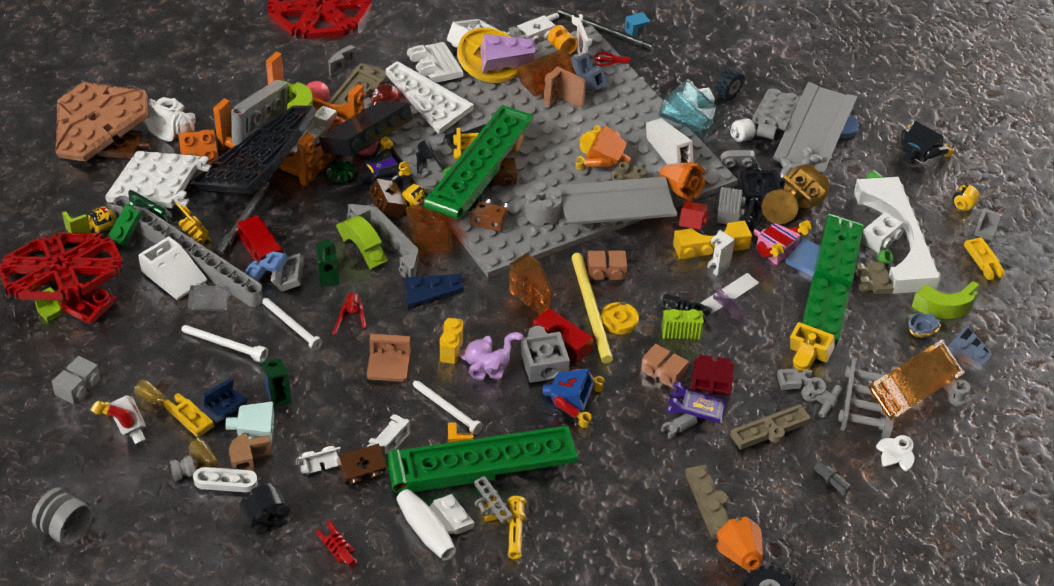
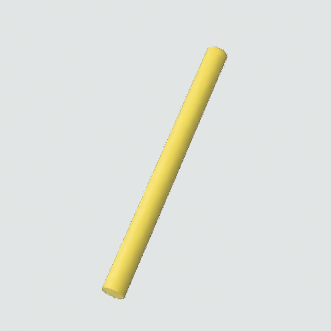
M575 253L571 259L602 363H610L613 360L583 256L581 253Z

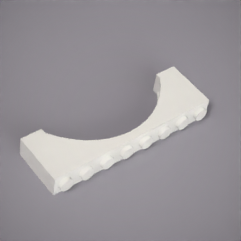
M899 177L857 179L854 194L858 205H866L881 213L887 212L902 221V230L909 241L910 252L907 257L896 267L890 268L889 277L894 288L892 294L918 292L926 284L936 290L938 283L941 281L940 272H937L935 260L930 255V248L925 243V236L921 233L919 221L914 216V209L909 204V197L906 196L904 185L901 184Z

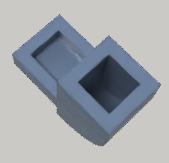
M583 53L571 60L577 73L576 75L586 80L585 90L596 91L608 84L603 69L593 68L588 53Z

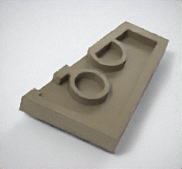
M357 67L328 103L337 105L347 103L348 93L357 84L364 86L366 98L375 92V89L385 85L383 79Z

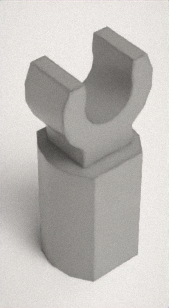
M685 413L674 419L673 422L664 423L661 431L670 430L668 438L673 439L676 433H681L697 424V418Z

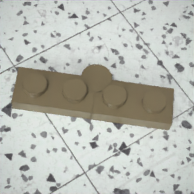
M799 404L732 429L730 436L740 450L768 439L778 443L784 439L786 432L810 424L811 417Z
M706 465L686 468L685 475L712 540L717 539V531L729 520L724 509L728 500L727 494L716 490Z

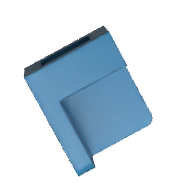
M643 12L626 16L625 31L632 36L638 37V29L650 24V20Z

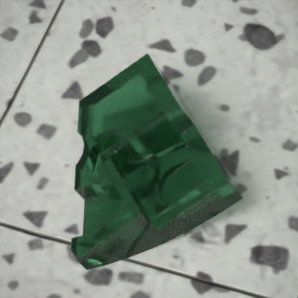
M131 189L128 191L130 205L146 208L169 223L172 218V213L169 209Z

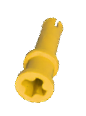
M511 496L507 500L509 511L512 514V519H507L510 524L508 557L519 559L522 557V524L526 521V515L524 514L526 499L521 496Z

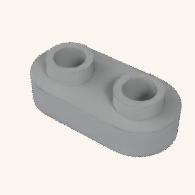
M729 150L723 152L720 156L721 162L726 167H750L753 162H756L755 152L751 150Z

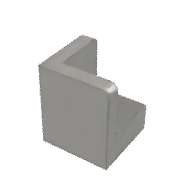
M984 208L974 235L992 241L997 231L1001 214Z

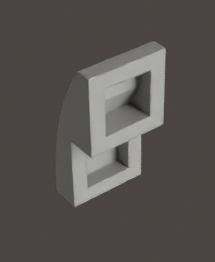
M349 45L330 58L328 61L330 76L345 71V65L356 61L354 46Z

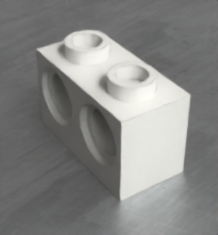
M884 212L864 229L861 243L879 253L887 249L895 239L898 240L901 237L903 222Z

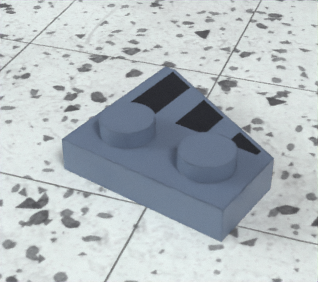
M968 326L964 327L950 343L946 351L980 370L983 369L992 356V353Z

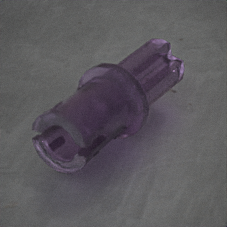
M721 289L715 292L716 295H713V299L723 306L724 311H729L738 320L746 316V311L736 303L734 298H730Z

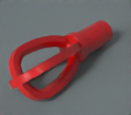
M598 52L594 58L595 64L600 67L618 63H630V57H619L608 52ZM598 55H607L610 57H598ZM598 61H612L610 63H598Z

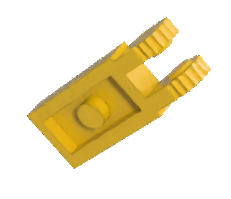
M982 237L965 241L964 247L980 269L983 270L987 280H993L994 273L998 278L1005 276V271L999 263L1000 261Z
M177 393L174 395L175 401L179 404L178 406L169 400L163 402L166 410L197 438L214 428V422L181 394Z

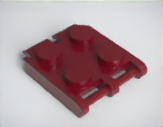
M699 354V358L694 360L691 390L709 391L711 394L713 392L725 393L727 396H731L734 363H730V358L717 357L715 361L713 356Z

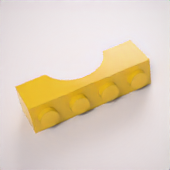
M745 220L727 223L724 233L735 239L733 251L750 249L752 234ZM693 228L674 231L673 246L679 259L714 254L715 243L711 244L714 236L702 235Z

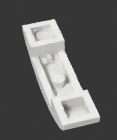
M322 106L314 115L313 122L306 128L301 138L306 133L312 134L314 144L319 141V136L326 133L332 125L337 111ZM297 143L291 149L290 153L296 154Z

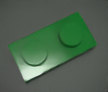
M126 204L108 236L118 244L125 246L143 213Z

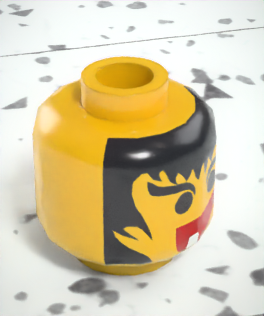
M413 184L402 192V196L407 204L405 209L417 211L424 205L427 197V191L424 187Z
M962 185L955 192L952 199L958 209L970 211L977 204L980 196L975 187Z
M106 207L90 211L88 214L90 230H94L96 233H103L112 229L116 222L113 211Z

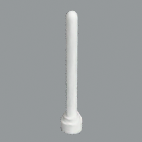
M187 325L182 326V332L249 354L254 361L262 363L268 356V349L263 346L250 347Z

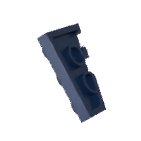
M462 274L405 277L408 310L413 309L414 305L429 304L433 299H445L464 293Z

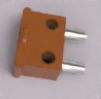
M488 198L484 202L479 201L474 211H471L470 224L502 231V226L507 218L508 204L503 203L501 206L490 204L491 200Z

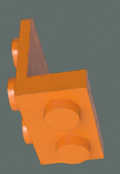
M214 130L178 134L181 155L209 157L206 164H212L218 159Z

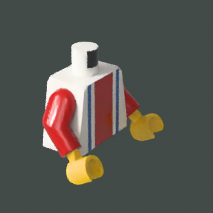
M126 395L111 403L96 401L91 407V411L97 415L104 413L108 417L113 416L122 435H130L134 445L145 440L141 429L146 427L133 397Z

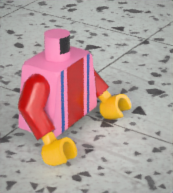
M803 221L799 226L793 228L783 227L776 223H773L767 229L758 225L753 232L758 237L757 250L762 258H768L775 265H778L797 247L800 236L802 234L807 235L808 230H811L812 227L809 221Z

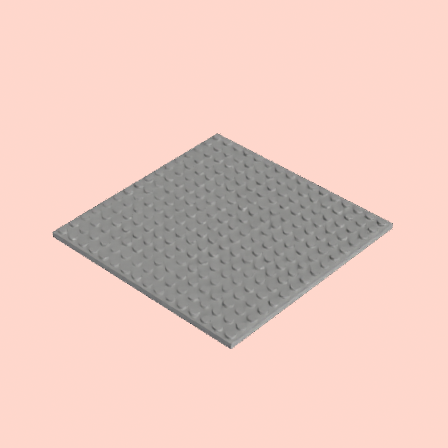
M593 26L584 28L587 37L592 39V44L588 48V55L593 68L603 69L608 84L596 91L585 90L584 105L582 107H578L561 98H558L550 106L544 104L546 75L551 73L557 66L576 75L577 73L571 60L579 56L576 49L570 55H561L548 40L535 44V55L531 65L522 67L519 74L510 81L504 83L484 82L471 76L461 67L463 77L437 82L440 86L474 104L473 111L440 135L398 88L364 99L365 109L380 100L410 104L414 119L388 134L387 137L393 142V146L390 148L392 153L400 163L406 161L409 164L411 178L417 185L426 189L427 196L442 180L443 170L434 158H421L420 174L417 173L416 153L418 152L417 145L424 140L430 142L432 149L435 150L444 167L448 168L452 167L458 159L454 160V149L448 146L447 140L444 138L445 132L448 134L452 133L455 128H460L464 132L483 124L486 125L501 105L534 115V121L523 133V142L517 153L509 151L505 157H515L517 185L486 187L482 192V202L488 198L491 200L490 204L501 206L503 203L508 204L507 218L502 226V231L471 225V211H467L459 220L440 214L487 278L623 228L621 225L622 221H617V227H614L610 222L567 225L562 204L560 219L551 225L550 223H544V226L534 225L526 219L524 213L525 194L527 190L538 182L558 189V185L611 181V173L619 166V162L611 169L587 167V165H585L583 170L575 168L577 157L582 156L587 160L586 155L582 153L579 147L580 138L584 133L593 130V127L596 125L600 126L601 129L606 125L611 130H616L619 133L620 137L627 144L623 153L631 158L629 164L644 168L647 178L660 177V170L667 163L648 141L646 122L662 118L693 141V163L699 164L705 169V174H703L705 185L699 197L691 198L693 201L720 192L722 187L731 188L738 184V179L629 64L618 63L604 67L595 64L594 58L598 52H608L619 57L621 56ZM577 31L570 32L577 39ZM598 55V57H610L607 55ZM598 61V63H600V64L612 62V61ZM668 187L674 207L677 208L684 205L686 201ZM645 219L631 220L624 227Z

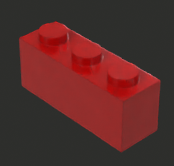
M258 215L237 222L238 236L255 261L259 262L267 258L266 255L273 251L284 253L282 246L276 243L273 233H269L266 223L261 221Z

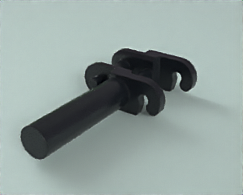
M485 124L464 132L461 131V134L480 133ZM456 128L452 133H444V138L451 149H455L452 136L457 135Z

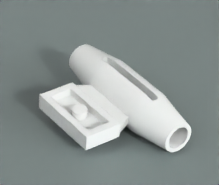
M409 489L403 490L397 496V502L407 522L423 543L444 561L449 560L456 553V548L449 534L457 535L474 527L475 522L452 494L434 500L430 506Z

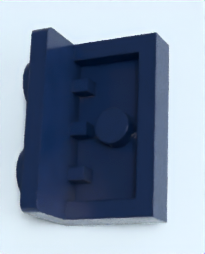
M229 378L202 394L200 411L218 423L238 411L240 406L247 405L248 399L233 389L234 380Z

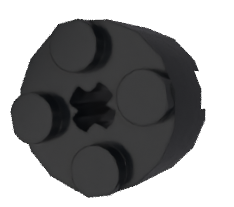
M271 483L263 484L251 490L253 494L247 499L242 498L240 509L251 529L256 534H263L267 529L274 526L280 528L287 523L286 518L290 513V506L279 486L273 487Z

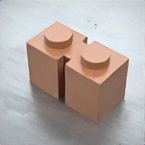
M588 251L587 272L589 280H605V277H609V280H626V252L608 251L609 261L607 262L608 267H606L605 251Z
M655 343L643 356L641 371L655 379L659 377V381L673 388L674 382L680 383L687 375L689 361L676 354H673L666 361L665 359L670 355V351Z

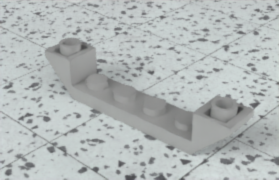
M349 204L348 219L354 216H361L371 223L372 227L376 228L382 237L387 239L392 247L401 253L402 257L400 258L399 267L401 275L403 277H415L419 263V249L377 207Z

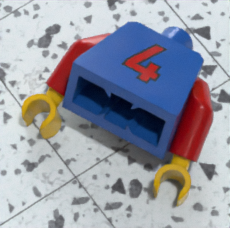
M576 368L571 371L560 372L556 375L553 384H545L543 386L544 396H551L557 408H560L574 418H579V425L582 428H587L588 422H591L592 419L589 412L581 413L580 410H584L592 389L596 392H602L604 378L602 376L593 378L588 369Z

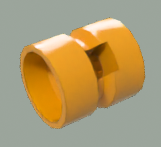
M557 25L548 33V42L561 55H570L577 48L578 40L564 26Z

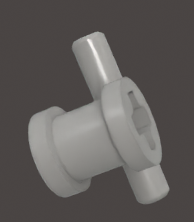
M956 369L949 374L945 373L938 377L937 381L929 385V390L934 392L943 387L950 393L948 400L951 404L963 406L967 401L966 395L970 392L971 387L965 380H955L961 376V371Z
M814 377L804 386L801 393L806 401L815 402L818 400L823 404L818 414L820 417L825 418L830 409L836 405L837 397L841 393L842 387L835 385L830 393L825 390V382L818 377Z

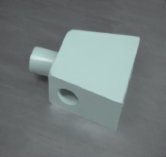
M273 402L242 405L239 407L238 417H226V430H237L238 436L247 433L248 439L269 435L272 445L274 425Z

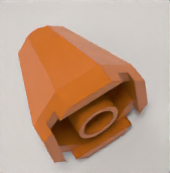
M693 162L667 164L660 170V177H666L668 187L683 200L691 202L693 201L691 198L699 197L705 185V178H703L705 169L699 164Z
M741 517L742 520L739 521L729 519L717 531L718 551L745 570H756L763 563L762 532L759 525L748 517Z

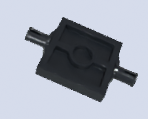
M753 162V170L741 171L740 179L746 200L749 201L751 198L757 197L763 202L768 193L781 189L776 170L760 169L759 163Z

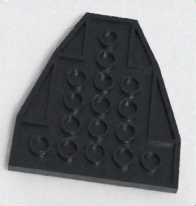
M293 105L210 164L211 168L209 171H203L190 185L195 190L243 194L255 193L263 182L271 178V174L276 171L301 138L316 114V109L314 106Z

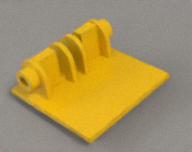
M176 202L175 204L187 216L179 221V228L201 245L207 239L212 242L208 237L210 232L203 225L200 227L202 223L194 215L190 217L192 213L185 205L181 207Z

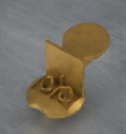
M804 164L797 166L789 172L788 176H783L785 190H773L765 196L762 202V212L766 219L772 223L779 225L789 223L797 215L799 207L813 208L825 200L830 186L828 177L820 174L815 165ZM799 178L803 179V181L797 182Z

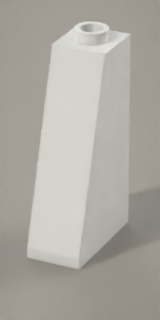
M662 118L646 122L647 139L667 164L693 162V141Z

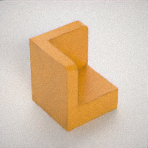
M448 423V443L474 439L472 433H457L456 423Z

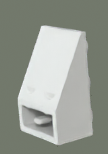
M169 236L138 255L141 271L176 300L207 282V278L182 246Z

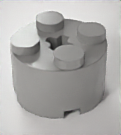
M542 182L536 183L525 194L524 213L526 219L538 226H544V223H550V225L556 223L561 216L562 192Z

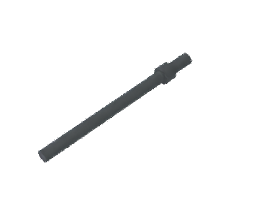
M269 181L262 184L237 222L249 218L271 186ZM237 222L229 234H226L222 239V244L216 251L218 255L222 256L227 248L231 247L235 242V237L238 234Z

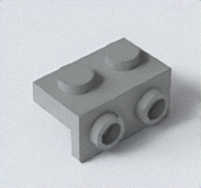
M300 253L289 257L279 273L272 272L271 281L281 292L302 285L304 258Z

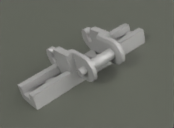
M484 476L475 480V486L483 497L477 499L474 505L481 508V515L483 517L490 514L496 515L501 523H504L507 519L511 520L512 514L508 510L507 504L503 503L498 495V491L494 490L487 478ZM483 481L485 486L479 485V482ZM488 489L490 492L485 493L484 490ZM493 496L497 498L496 501H491ZM487 502L491 505L488 508L484 506ZM504 512L506 516H501L500 513Z

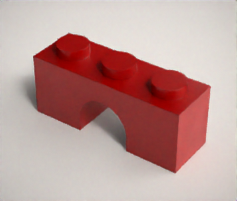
M550 308L533 320V327L542 326L547 334L561 333L568 357L575 363H578L592 351L593 337Z

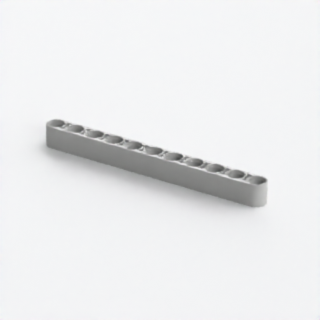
M122 195L113 200L117 219L126 204L143 213L134 229L155 244L168 236L182 246L206 278L248 306L258 307L263 303L262 285L258 281L129 197Z

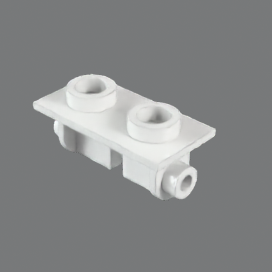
M328 446L323 448L321 452L314 453V451L303 453L298 461L299 465L303 464L300 466L302 474L306 473L309 475L320 472V463L324 464L325 470L338 467L336 460L341 448Z

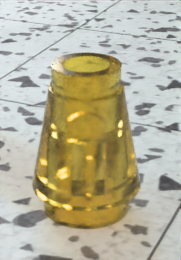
M140 380L134 388V394L137 395V398L158 406L166 398L149 380Z
M197 438L188 446L189 454L206 467L212 468L217 464L218 459L206 440Z

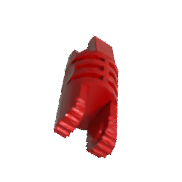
M329 520L326 524L329 530L332 531L331 534L326 537L320 529L315 533L340 564L344 561L351 569L355 568L358 565V562L352 556L355 550L345 540L332 521Z

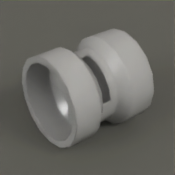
M191 455L184 457L180 462L177 460L169 461L175 482L182 480L183 475L185 477H193L194 472H196Z

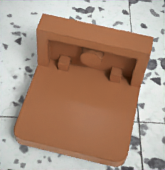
M557 66L545 77L544 104L550 106L558 98H561L578 107H582L585 99L586 80Z
M370 334V357L367 378L370 380L406 381L411 353L410 336Z

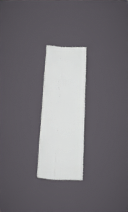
M746 273L700 304L711 307V313H714L759 284V282L749 273Z

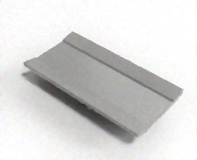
M808 81L773 159L781 163V160L778 158L781 155L783 158L788 159L791 164L801 163L804 159L802 150L805 146H808L812 154L823 155V161L811 162L810 165H815L817 171L820 174H824L858 96L838 93Z
M666 177L558 185V189L562 192V208L567 225L610 222L614 227H617V221H622L621 225L624 227L631 220L677 216Z

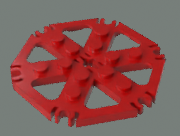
M269 0L267 7L269 18L289 34L293 35L294 33L295 37L298 34H302L304 39L306 37L307 39L342 36L349 34V29L355 31L371 10L372 2L371 0H286L283 2ZM360 9L355 17H348L341 12ZM302 15L296 23H290L284 18V16ZM321 18L333 26L329 28H315Z
M58 232V236L52 233L51 238H46L44 235L42 240H40L38 237L4 256L5 258L2 259L3 263H0V276L6 293L10 296L14 294L16 299L63 300V296H65V299L68 300L72 294L80 297V292L85 295L115 277L119 273V268H122L123 262L113 239H110L109 236L104 239V234ZM66 243H81L67 252L63 246ZM37 250L44 251L46 256L26 257ZM103 251L109 252L111 258H93ZM14 273L27 274L17 281L11 282L10 275ZM92 274L98 277L94 278L90 283L83 285L79 283L76 275ZM54 279L59 288L57 292L37 291L38 288L51 283Z

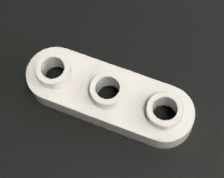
M202 467L193 474L194 484L199 489L251 492L258 485L257 475L250 470Z

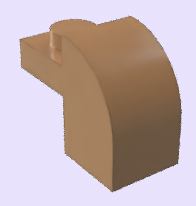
M247 433L236 437L229 448L232 469L255 472L253 459L272 455L269 435L248 439Z

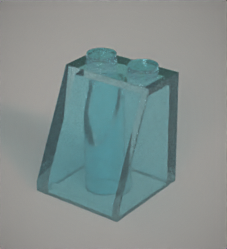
M687 78L663 99L658 114L663 118L700 132L702 129H707L712 125L716 106Z

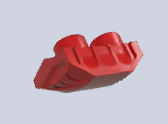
M96 287L85 295L80 292V297H77L75 294L70 295L68 300L65 299L60 308L68 314L92 324L118 299L116 296L108 294L106 290Z

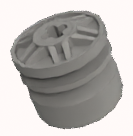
M54 488L42 496L36 504L32 514V524L36 529L46 535H50L51 538L62 545L70 546L76 543L87 531L93 512L92 508L86 503L74 498L61 488Z

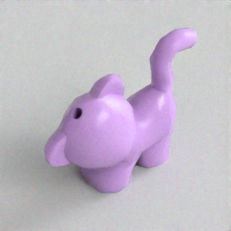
M518 332L508 334L504 338L503 349H498L492 352V338L485 336L483 339H477L469 343L467 348L459 353V356L471 364L468 372L474 379L484 380L487 373L491 378L501 379L504 369L510 361L511 342L513 340H523V334Z

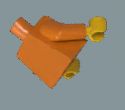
M596 125L590 131V137L594 141L586 155L587 160L582 156L577 157L575 168L583 170L585 165H587V167L611 169L617 162L629 163L631 158L623 153L627 144L616 130H611L606 125L601 129L600 126Z

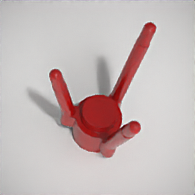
M350 293L346 296L345 303L342 305V310L332 332L333 335L337 333L346 311L349 313L359 311L362 327L366 328L363 311L364 305L361 304V297L358 294Z

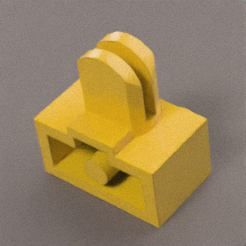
M800 322L797 323L790 336V349L797 351L793 358V366L795 369H798V372L810 370L815 359L827 363L835 348V335Z

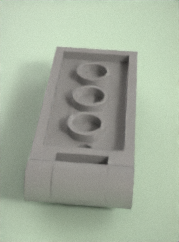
M275 80L234 106V109L231 110L233 145L241 143L254 131L287 110L288 83Z

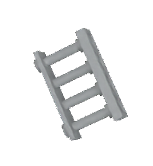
M852 358L851 366H846L845 377L848 378L844 409H840L838 421L842 422L841 430L845 431L846 423L850 421L879 427L882 430L881 438H890L894 423L900 367L892 366L890 374L886 373V375L855 369L856 359ZM857 377L882 382L888 387L879 389L853 384V379ZM857 392L882 397L883 400H886V403L878 404L851 398V393ZM849 407L881 412L884 418L877 419L849 413Z

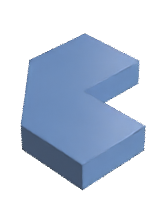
M273 251L266 255L267 258L259 262L256 260L250 263L244 273L259 281L266 270L279 273L289 257L284 253Z

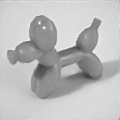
M808 146L803 148L802 156L804 159L798 164H791L788 159L780 155L778 158L781 160L783 167L780 173V180L782 182L785 181L783 176H788L789 172L797 166L823 161V155L812 154Z

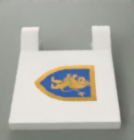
M579 14V18H575L572 15V23L577 26L578 45L576 50L579 56L583 53H588L589 40L582 25V14Z

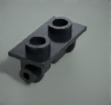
M757 197L749 200V205L746 207L742 220H745L750 231L755 230L760 224L763 215L762 206H760V201Z

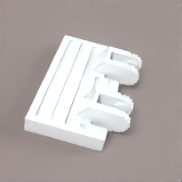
M445 42L426 46H414L407 51V55L412 62H420L416 65V70L424 77L429 76V79L435 83L463 77V70Z

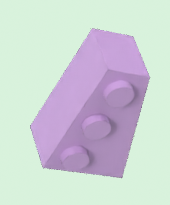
M485 34L480 47L482 73H487L488 70L494 69L500 71L506 67H511L512 69L530 66L535 55L534 39Z

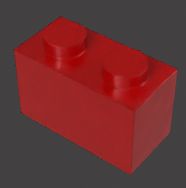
M686 201L681 210L679 226L701 230L702 226L706 225L709 217V211H706L707 205Z

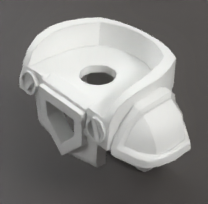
M162 97L157 101L151 98L148 99V118L143 123L147 131L155 137L164 141H173L178 137V134L194 131L196 119L194 113L182 112L184 105L175 98ZM166 105H173L170 108L165 107Z

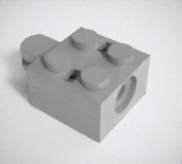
M542 326L530 328L528 337H523V340H521V357L529 382L555 379L558 373L569 371L570 360L561 333L547 334Z

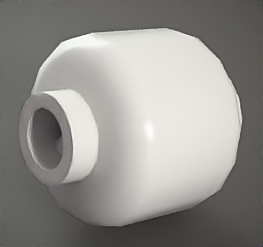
M750 119L736 120L731 126L730 134L737 142L750 141L755 137L757 127Z

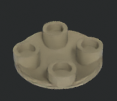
M621 162L611 173V181L647 178L644 168L630 165L627 162Z

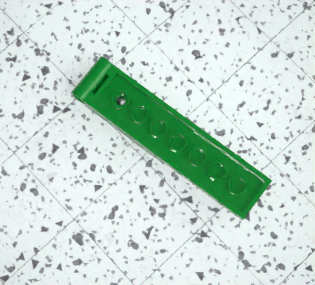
M501 105L434 190L426 197L424 208L457 220L464 216L500 170L502 160L534 121V115Z
M828 213L824 223L802 323L835 335V345H837L849 289L853 281L864 224Z
M561 426L403 450L394 449L386 453V461L392 490L400 493L406 489L412 492L472 484L475 483V480L484 476L488 481L495 480V475L577 463L578 456L569 426Z

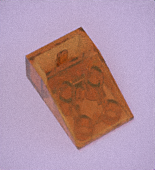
M424 205L406 207L411 241L419 249V254L452 250L451 229L445 215L426 209Z
M528 253L511 262L509 291L521 299L527 306L534 309L539 315L548 308L552 309L553 293L540 262Z

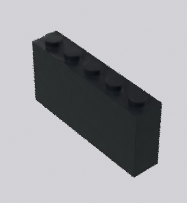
M382 100L376 102L319 136L323 153L344 156L356 155L413 120L410 104Z

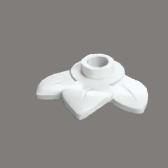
M900 435L895 439L884 438L876 445V448L883 452L881 456L883 467L899 463L905 472L912 467L915 460L912 453L913 441L908 436ZM899 443H906L907 445L901 446Z

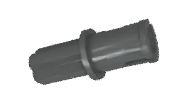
M820 460L814 466V471L820 474L828 485L832 484L842 494H847L851 490V485L839 475V471L833 470L823 460Z

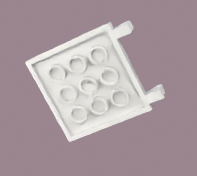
M136 151L105 198L107 202L113 203L116 197L123 195L143 206L173 208L176 202L180 206H187L189 199H184L187 194L184 189L197 170L209 171L211 165L206 164L209 157Z

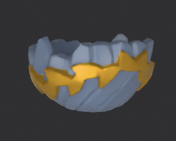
M923 312L916 313L909 319V330L915 337L929 338L940 329V320L936 319L933 313L928 315Z

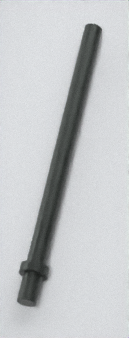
M559 8L558 14L566 18L572 19V15L575 18H579V15ZM583 17L582 24L593 26L595 29L635 43L641 48L645 47L652 50L654 44L646 41L645 38H637Z

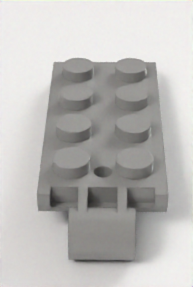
M768 89L752 118L753 123L759 124L756 135L774 140L777 129L786 131L801 97L794 93L780 92L778 89Z

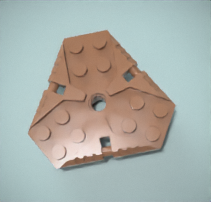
M83 82L57 100V156L59 158L86 162L113 143L112 138L115 135L121 137L148 118V95L146 91Z

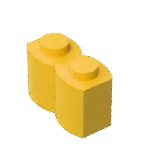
M447 318L444 322L443 334L440 337V361L455 364L459 359L460 348L463 344V320Z

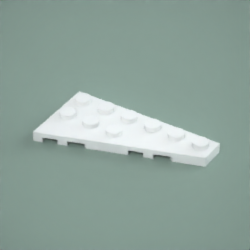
M398 61L385 69L388 78L439 135L474 110V104Z

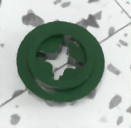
M342 160L340 162L334 161L333 164L328 166L327 176L335 182L349 181L355 176L354 165L350 164L349 161L345 163Z

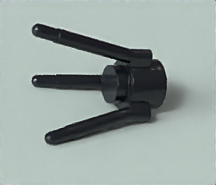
M424 140L417 145L418 174L421 172V158H434L443 171L446 169L436 155L435 150L432 149L430 142Z

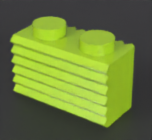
M694 309L689 311L663 310L662 337L664 339L694 338L696 340L698 338L700 340L704 323L703 311Z

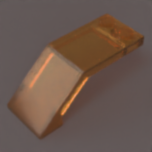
M940 340L876 380L868 388L872 396L882 407L883 413L891 421L965 372L944 341Z

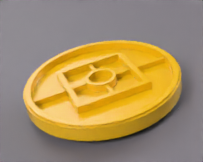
M476 28L462 36L457 48V57L461 66L471 76L484 82L504 83L515 78L521 71L522 67L512 69L511 67H506L500 71L494 69L488 70L487 73H482L480 47L484 35L511 37L507 33L493 28Z

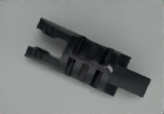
M665 294L662 299V307L669 310L689 311L694 309L703 311L704 323L708 319L707 315L712 311V308L697 302L693 303V301L686 298L683 299L680 296Z

